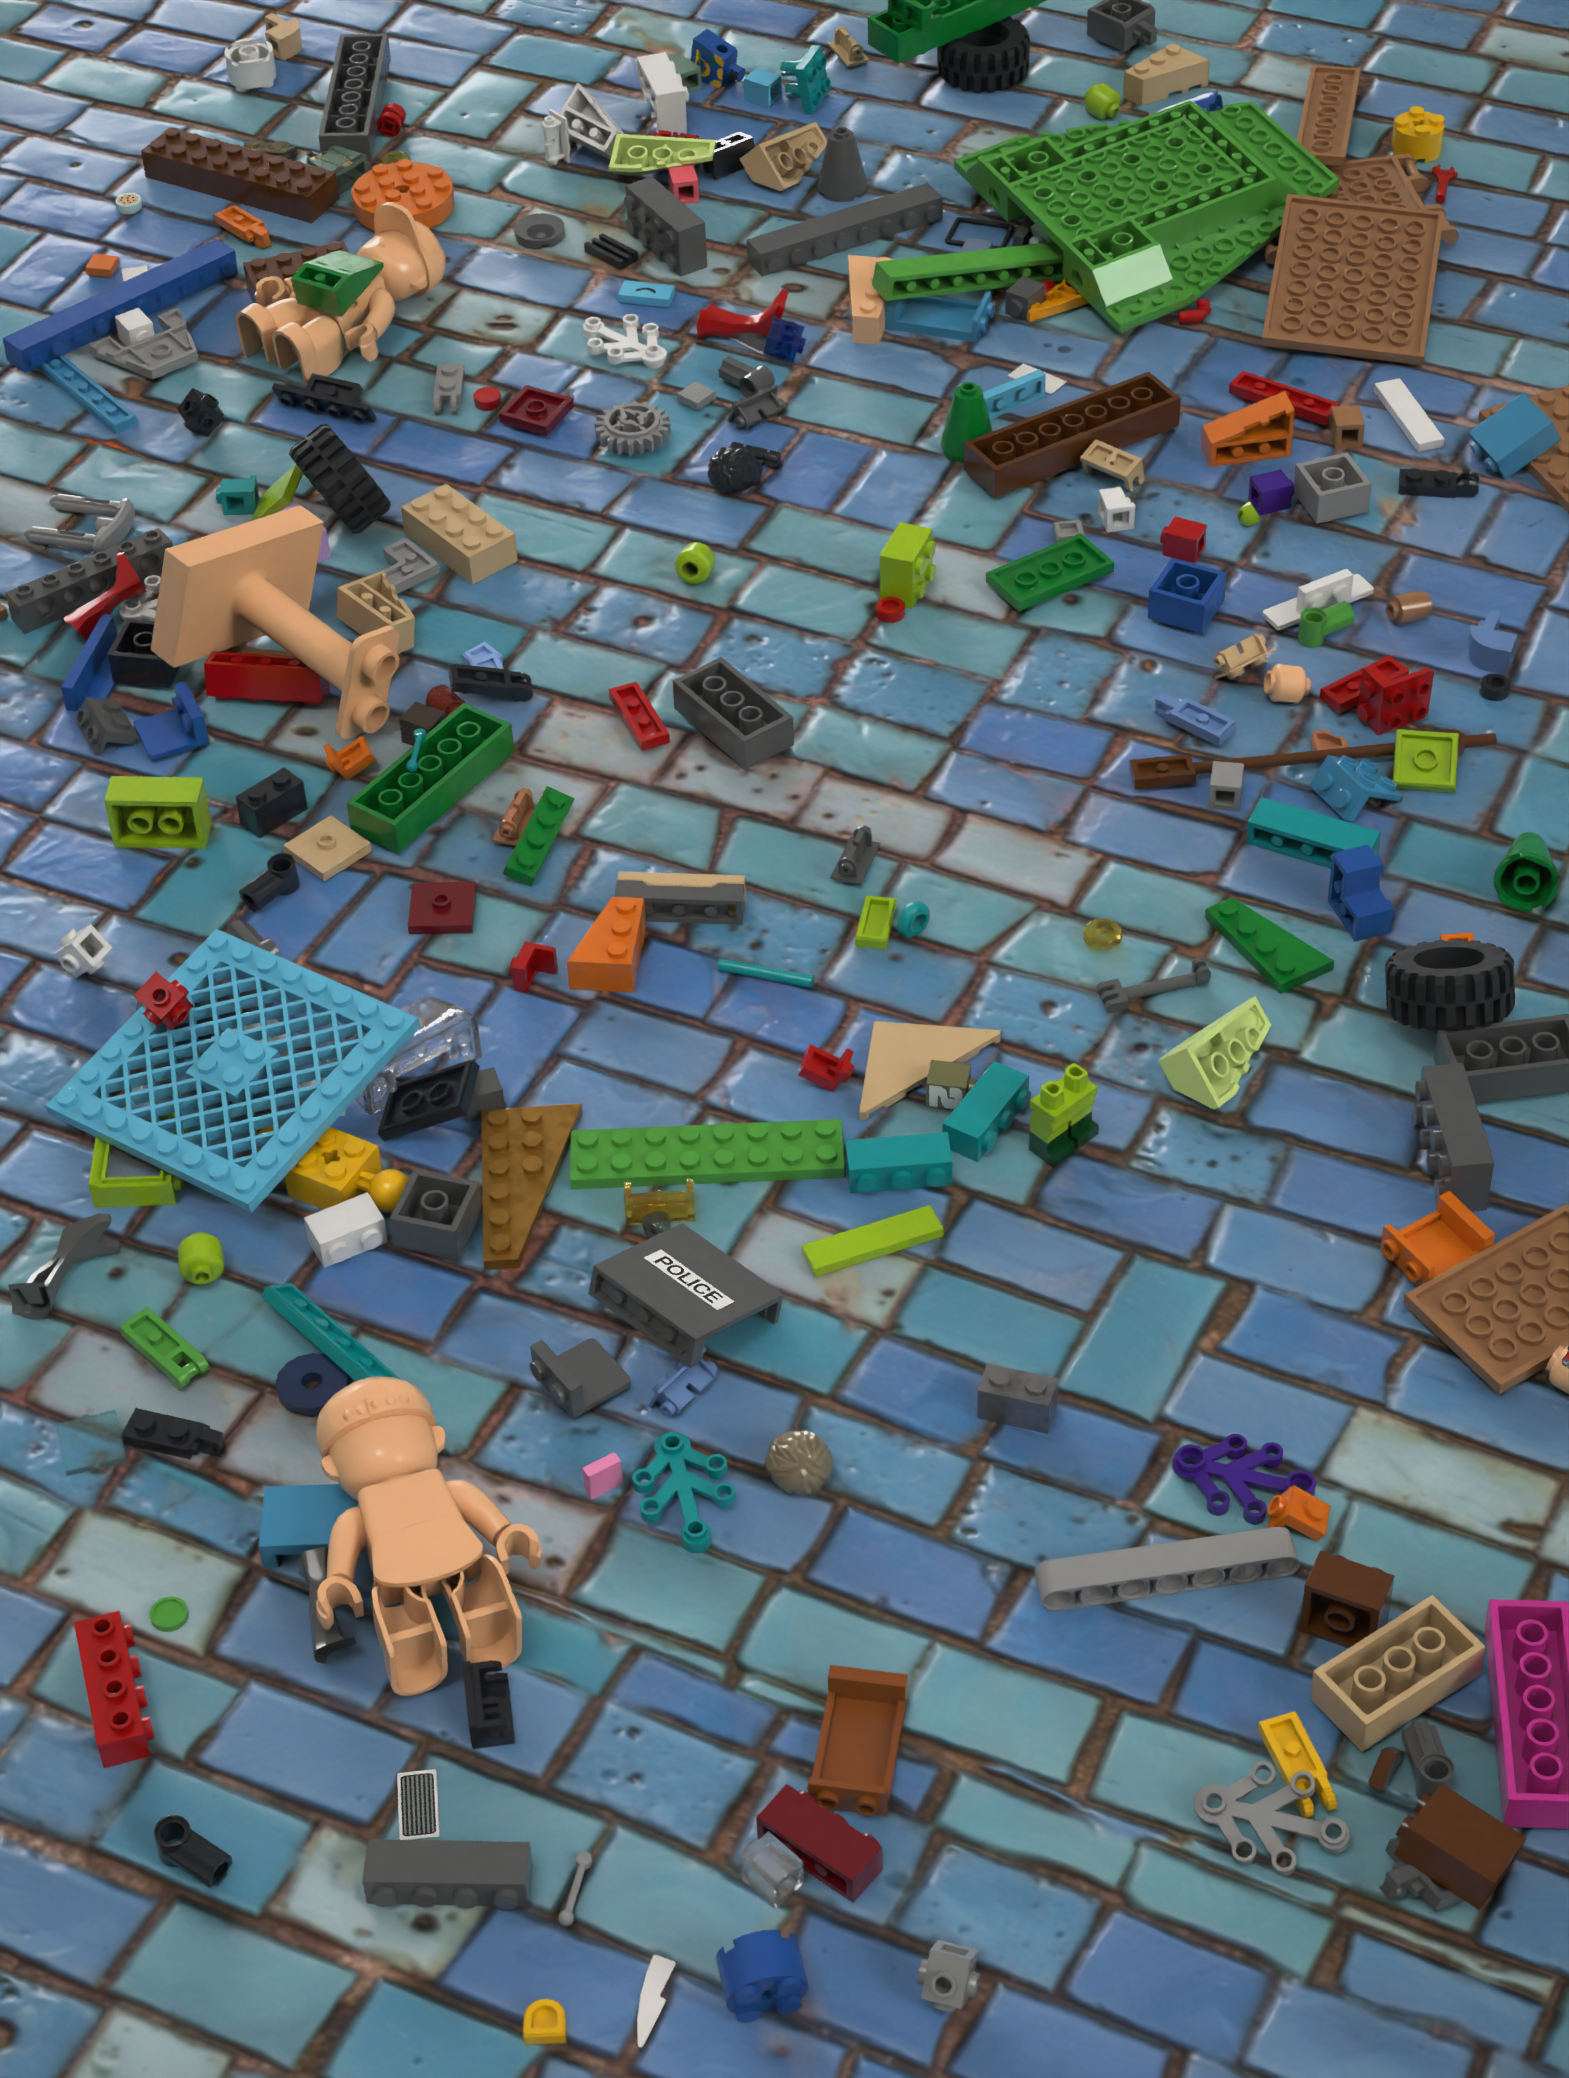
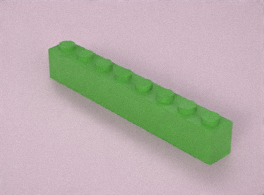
M1055 242L878 261L875 264L872 286L885 301L1011 287L1022 276L1038 282L1046 280L1052 282L1063 281V250Z

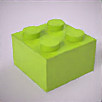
M899 522L879 555L880 599L897 597L904 602L906 608L913 609L918 599L924 597L928 582L933 581L936 573V565L933 564V556L936 550V542L933 541V529Z

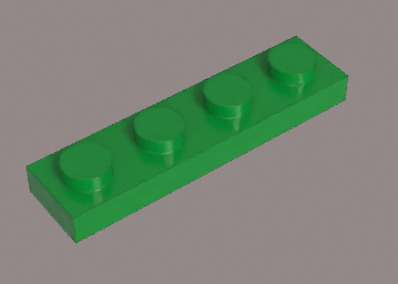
M546 786L505 866L504 875L532 887L575 798Z

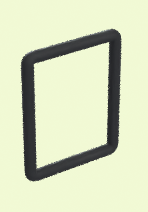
M957 217L945 238V242L950 245L963 246L966 241L952 240L951 238L959 222L1008 229L1001 246H993V249L1006 247L1015 227L1008 223Z

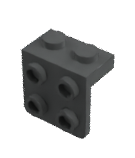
M587 1339L558 1356L543 1340L530 1346L532 1362L529 1366L533 1376L544 1385L554 1400L573 1419L624 1391L631 1385L630 1376L596 1339Z

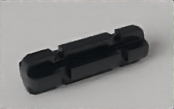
M732 442L730 445L744 448L755 459H758L762 465L766 463L768 467L778 468L779 464H781L780 452L773 450L768 452L767 449L747 444L743 447L744 444Z

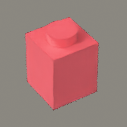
M693 164L668 167L670 192L683 204L698 203V178Z

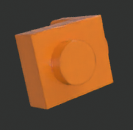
M360 736L338 752L329 743L323 746L327 754V758L324 759L325 763L334 774L339 772L346 781L376 761L369 742L363 736Z
M1293 1485L1284 1493L1276 1495L1271 1500L1267 1510L1270 1515L1268 1528L1288 1525L1311 1539L1319 1541L1326 1535L1330 1505Z

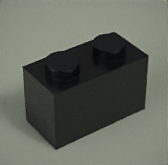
M286 768L280 769L236 796L240 824L258 838L265 836L308 809L304 782Z

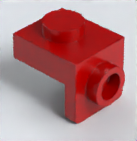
M525 941L517 958L514 957L511 960L509 975L513 977L514 991L527 993L538 971L555 974L558 970L556 949L552 946Z
M810 1044L804 1052L798 1076L834 1092L841 1081L844 1083L848 1081L853 1072L854 1065L850 1063L853 1051L847 1048L842 1056L838 1058Z

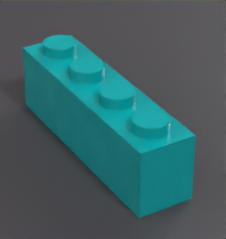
M1262 797L1248 820L1247 844L1331 868L1332 854L1368 844L1376 856L1379 855L1381 831Z

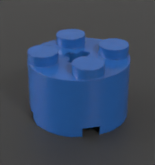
M780 1930L756 1931L734 1939V1948L725 1953L724 1946L717 1952L716 1962L726 2006L729 2011L735 2013L737 2021L751 2022L761 2016V2012L775 2009L781 2014H789L802 2007L801 1998L808 1991V1982L798 1940L794 1934L789 1933L788 1939L781 1937Z

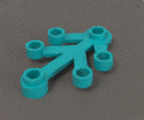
M668 1432L656 1440L654 1444L656 1457L649 1466L638 1469L632 1476L634 1490L640 1494H648L654 1490L655 1480L667 1467H670L672 1473L654 1497H648L641 1501L640 1515L648 1523L659 1521L663 1516V1510L677 1494L685 1522L681 1529L682 1546L690 1553H702L711 1545V1530L708 1524L699 1518L692 1491L713 1500L715 1505L720 1508H728L736 1501L735 1488L727 1482L715 1485L688 1472L685 1462L706 1471L707 1476L711 1479H721L728 1472L727 1459L721 1454L706 1456L692 1449L689 1438L684 1434ZM713 1465L721 1466L720 1468H712ZM643 1479L649 1480V1481L646 1482V1483H640V1482H639L640 1480H643ZM723 1493L729 1494V1496L727 1497H721L719 1495ZM649 1508L657 1509L653 1512L646 1511Z

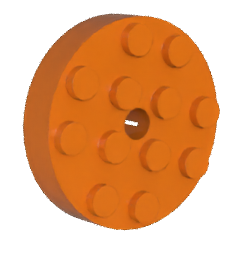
M408 159L399 160L397 163L373 166L372 170L358 178L352 188L355 217L362 225L374 231V213L378 206L387 202L405 207L412 214L415 221L422 223L429 229L445 221L451 215L455 205L452 180L442 168L425 163L411 162Z

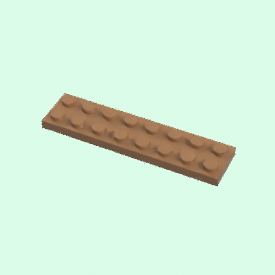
M1311 66L1297 142L1323 165L1330 168L1345 166L1361 68Z

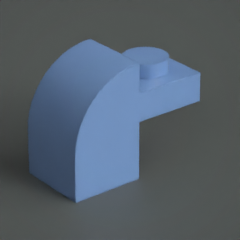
M1489 610L1485 621L1480 620L1478 626L1470 625L1467 657L1473 665L1482 670L1507 676L1514 660L1518 634L1499 631L1501 612Z

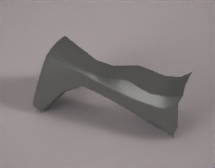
M99 1213L83 1218L64 1228L56 1254L52 1259L33 1273L26 1283L8 1285L12 1301V1314L32 1320L44 1318L49 1314L60 1285L74 1263L89 1258L118 1254L121 1251L122 1244L120 1241L103 1234L111 1223V1216L109 1214Z
M329 1547L304 1551L297 1558L299 1574L309 1584V1617L314 1659L317 1663L324 1664L327 1661L328 1654L357 1644L355 1637H343L334 1608L332 1609L334 1623L329 1631L322 1627L317 1618V1591L319 1585L327 1576Z

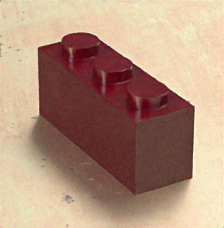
M786 1784L756 1816L758 1840L852 1903L856 1901L883 1870V1847L880 1846L879 1842L872 1835L861 1833L848 1825L847 1821L837 1812H829L818 1805L813 1797L805 1791L798 1792Z

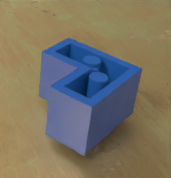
M1368 844L1332 854L1328 902L1354 942L1390 933L1391 920L1395 915L1392 902L1386 900L1379 886L1380 876L1384 871L1382 860L1378 855L1374 854Z

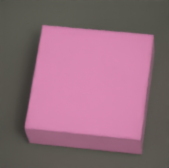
M615 1452L582 1468L585 1492L591 1500L623 1484L621 1460Z

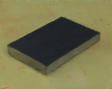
M472 1059L391 1085L377 1134L383 1141H387L466 1116L480 1066Z

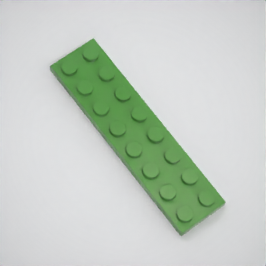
M842 1119L571 1130V1189L845 1178Z

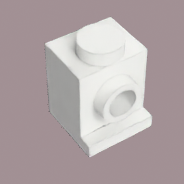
M1115 487L1099 490L1098 514L1106 532L1134 529L1135 504L1134 502L1131 503L1129 497H1125L1122 488Z

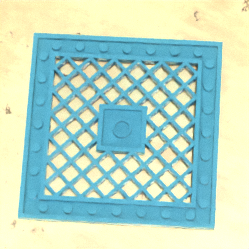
M216 929L167 979L170 983L174 979L177 980L189 991L186 998L193 1007L189 1010L188 1017L181 1024L189 1022L190 1026L175 1030L173 1028L171 1031L162 1023L156 1027L142 1014L146 1009L141 1006L45 1107L49 1115L252 1213L416 1033L421 1025L416 1016ZM232 978V982L216 986L217 981ZM257 990L255 994L242 997L240 995L242 992ZM234 995V999L218 1002L217 998ZM211 1000V1004L195 1008V1003ZM282 1001L281 1005L265 1007V1004ZM259 1006V1010L247 1013L242 1012V1009ZM236 1012L235 1016L222 1019L219 1017L221 1014ZM307 1012V1016L295 1019L290 1018V1015ZM208 1017L213 1018V1021L197 1024L196 1021ZM284 1017L283 1022L270 1025L267 1023L269 1020ZM261 1023V1027L249 1030L244 1029V1026ZM330 1023L333 1025L331 1028L316 1031L317 1026ZM309 1029L310 1033L293 1036L292 1032ZM214 1034L215 1038L198 1040V1037ZM286 1034L285 1039L270 1042V1037ZM358 1034L359 1039L341 1042V1038ZM191 1039L189 1044L175 1046L176 1042ZM335 1040L334 1045L318 1048L319 1043ZM168 1044V1049L152 1052V1048ZM307 1046L312 1047V1050L295 1054V1049ZM288 1051V1056L281 1057L279 1054ZM193 1056L192 1061L177 1064V1059ZM337 1057L338 1062H333L325 1065H321L320 1061L331 1059ZM170 1061V1066L154 1069V1065ZM314 1063L312 1068L297 1071V1066ZM147 1068L145 1072L131 1075V1070ZM288 1068L291 1070V1073L274 1076L276 1071ZM179 1076H187L186 1080L179 1081ZM162 1080H172V1083L156 1086L155 1082ZM316 1080V1085L304 1088L299 1086L300 1083ZM148 1084V1089L132 1092L133 1087ZM293 1086L291 1091L276 1094V1089ZM125 1089V1094L109 1098V1093ZM197 1090V1095L185 1098L180 1096L182 1093ZM269 1091L270 1096L253 1099L252 1095ZM173 1096L172 1101L157 1104V1099ZM150 1101V1106L134 1109V1105ZM229 1101L234 1102L236 1104L229 1105ZM222 1102V1107L206 1110L207 1105ZM295 1103V1108L278 1111L279 1106ZM194 1108L199 1109L198 1113L182 1115V1111ZM271 1109L272 1113L255 1117L254 1112ZM175 1113V1118L159 1122V1117ZM248 1114V1119L231 1123V1118ZM224 1120V1125L208 1128L207 1123ZM200 1125L201 1130L184 1134V1129ZM271 1126L274 1128L272 1132L257 1135V1130ZM250 1132V1137L233 1141V1135ZM226 1137L225 1143L210 1146L209 1141ZM252 1150V1155L235 1158V1153ZM228 1155V1160L223 1158L222 1156Z

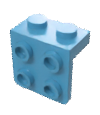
M1327 755L1309 785L1345 821L1350 822L1355 821L1369 797L1400 801L1402 794L1396 789V783L1382 776L1377 771L1378 767L1376 764L1367 759H1362L1361 761L1354 760L1346 755H1342V757Z

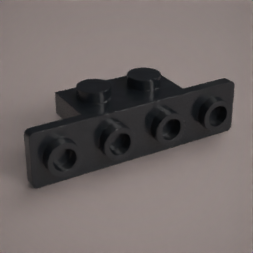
M312 373L305 390L274 383L272 386V390L278 397V400L288 406L296 404L310 411H317L318 409L326 411L335 417H340L341 415L348 416L362 423L365 421L375 422L377 418L369 405L358 402L363 388L358 383Z

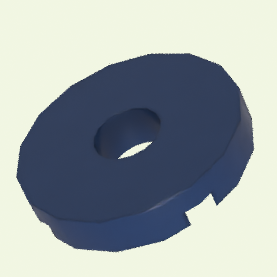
M318 1353L298 1356L289 1361L280 1370L276 1380L279 1402L285 1409L294 1414V1411L302 1412L303 1416L310 1417L318 1416L325 1403L335 1393L349 1385L347 1373L326 1354ZM309 1382L321 1383L320 1386L314 1389L304 1387Z

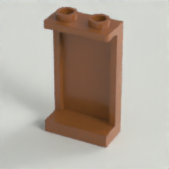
M830 1665L826 1706L813 1773L807 1785L808 1794L813 1797L818 1805L827 1811L857 1812L863 1816L888 1815L908 1700V1674Z

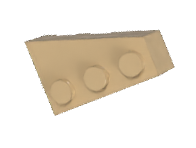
M1171 43L1124 71L1123 98L1144 106L1167 99L1170 93L1179 90L1181 94L1187 93L1188 88L1192 86L1207 87L1209 59L1188 51L1178 44Z

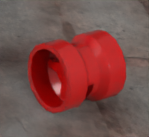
M389 103L384 106L376 123L378 131L383 136L395 137L399 134L406 119L404 108L396 103Z

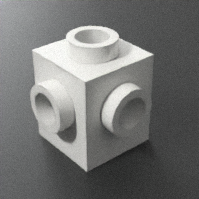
M89 924L79 932H76L74 929L69 931L59 941L63 946L54 955L59 959L62 967L77 978L86 971L91 975L104 964L102 958L113 947L92 924Z

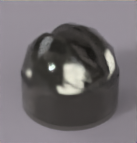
M664 1211L652 1212L641 1221L643 1230L649 1239L671 1229L668 1214Z

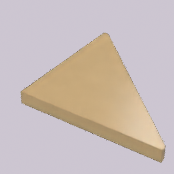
M874 1021L859 1120L865 1121L869 1118L870 1113L881 1107L887 1108L906 1097L908 1091L919 1085L921 1087L925 1086L931 1060L964 1063L980 1054L982 1048L991 1043L993 1045L999 1043L1001 1030Z

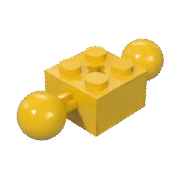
M273 1126L263 1128L257 1135L272 1132L274 1128ZM332 1127L327 1129L285 1176L288 1196L324 1210L368 1192L377 1208L386 1213L393 1212L409 1180L407 1175L399 1170H382L378 1145Z

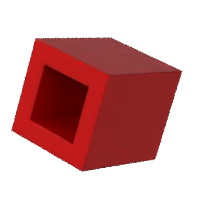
M1174 516L1169 526H1165L1161 533L1160 542L1164 543L1163 556L1195 564L1206 547L1207 524Z

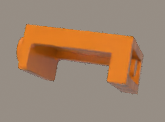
M1447 1191L1438 1196L1437 1209L1431 1214L1399 1231L1391 1224L1384 1226L1380 1249L1388 1260L1393 1261L1404 1271L1406 1277L1411 1282L1420 1286L1492 1246L1495 1233L1453 1193Z

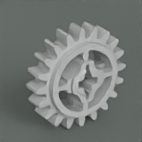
M637 401L632 403L622 402V405L619 406L613 404L611 405V410L604 409L603 415H597V422L594 423L596 441H600L601 447L607 446L609 452L613 450L618 451V455L622 453H628L629 456H632L633 453L643 455L644 451L647 450L653 452L654 446L662 447L663 441H668V435L671 434L669 415H665L664 409L658 410L656 404L649 406L646 401L644 403H637Z

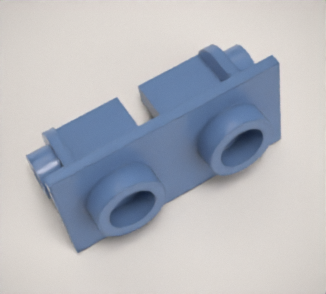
M703 1348L700 1363L689 1368L680 1361L675 1367L678 1372L672 1378L667 1374L663 1376L652 1388L655 1395L648 1406L651 1408L658 1401L661 1404V1411L666 1416L678 1415L695 1397L686 1388L687 1386L696 1394H699L714 1381L718 1372L717 1366L711 1361L705 1362L702 1359L707 1349Z

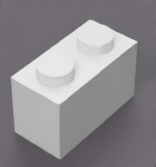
M368 1192L304 1217L308 1242L324 1268L388 1242L385 1220Z

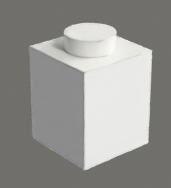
M139 308L115 316L118 337L126 347L155 335L152 321Z

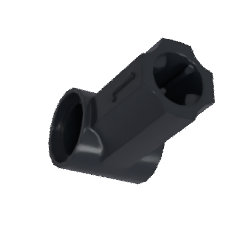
M279 853L272 856L267 862L268 869L239 891L240 898L244 901L247 908L256 912L278 895H289L299 888V877L292 855Z
M169 1815L163 1817L156 1824L154 1837L159 1858L164 1865L179 1867L209 1888L214 1885L218 1886L227 1876V1872L232 1865V1857L191 1830L189 1822L184 1817ZM174 1839H181L176 1843H168Z

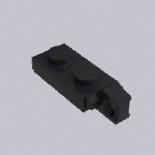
M135 1408L121 1434L122 1442L125 1445L189 1460L192 1455H198L199 1452L220 1457L225 1448L223 1433L211 1429L210 1426L204 1423Z

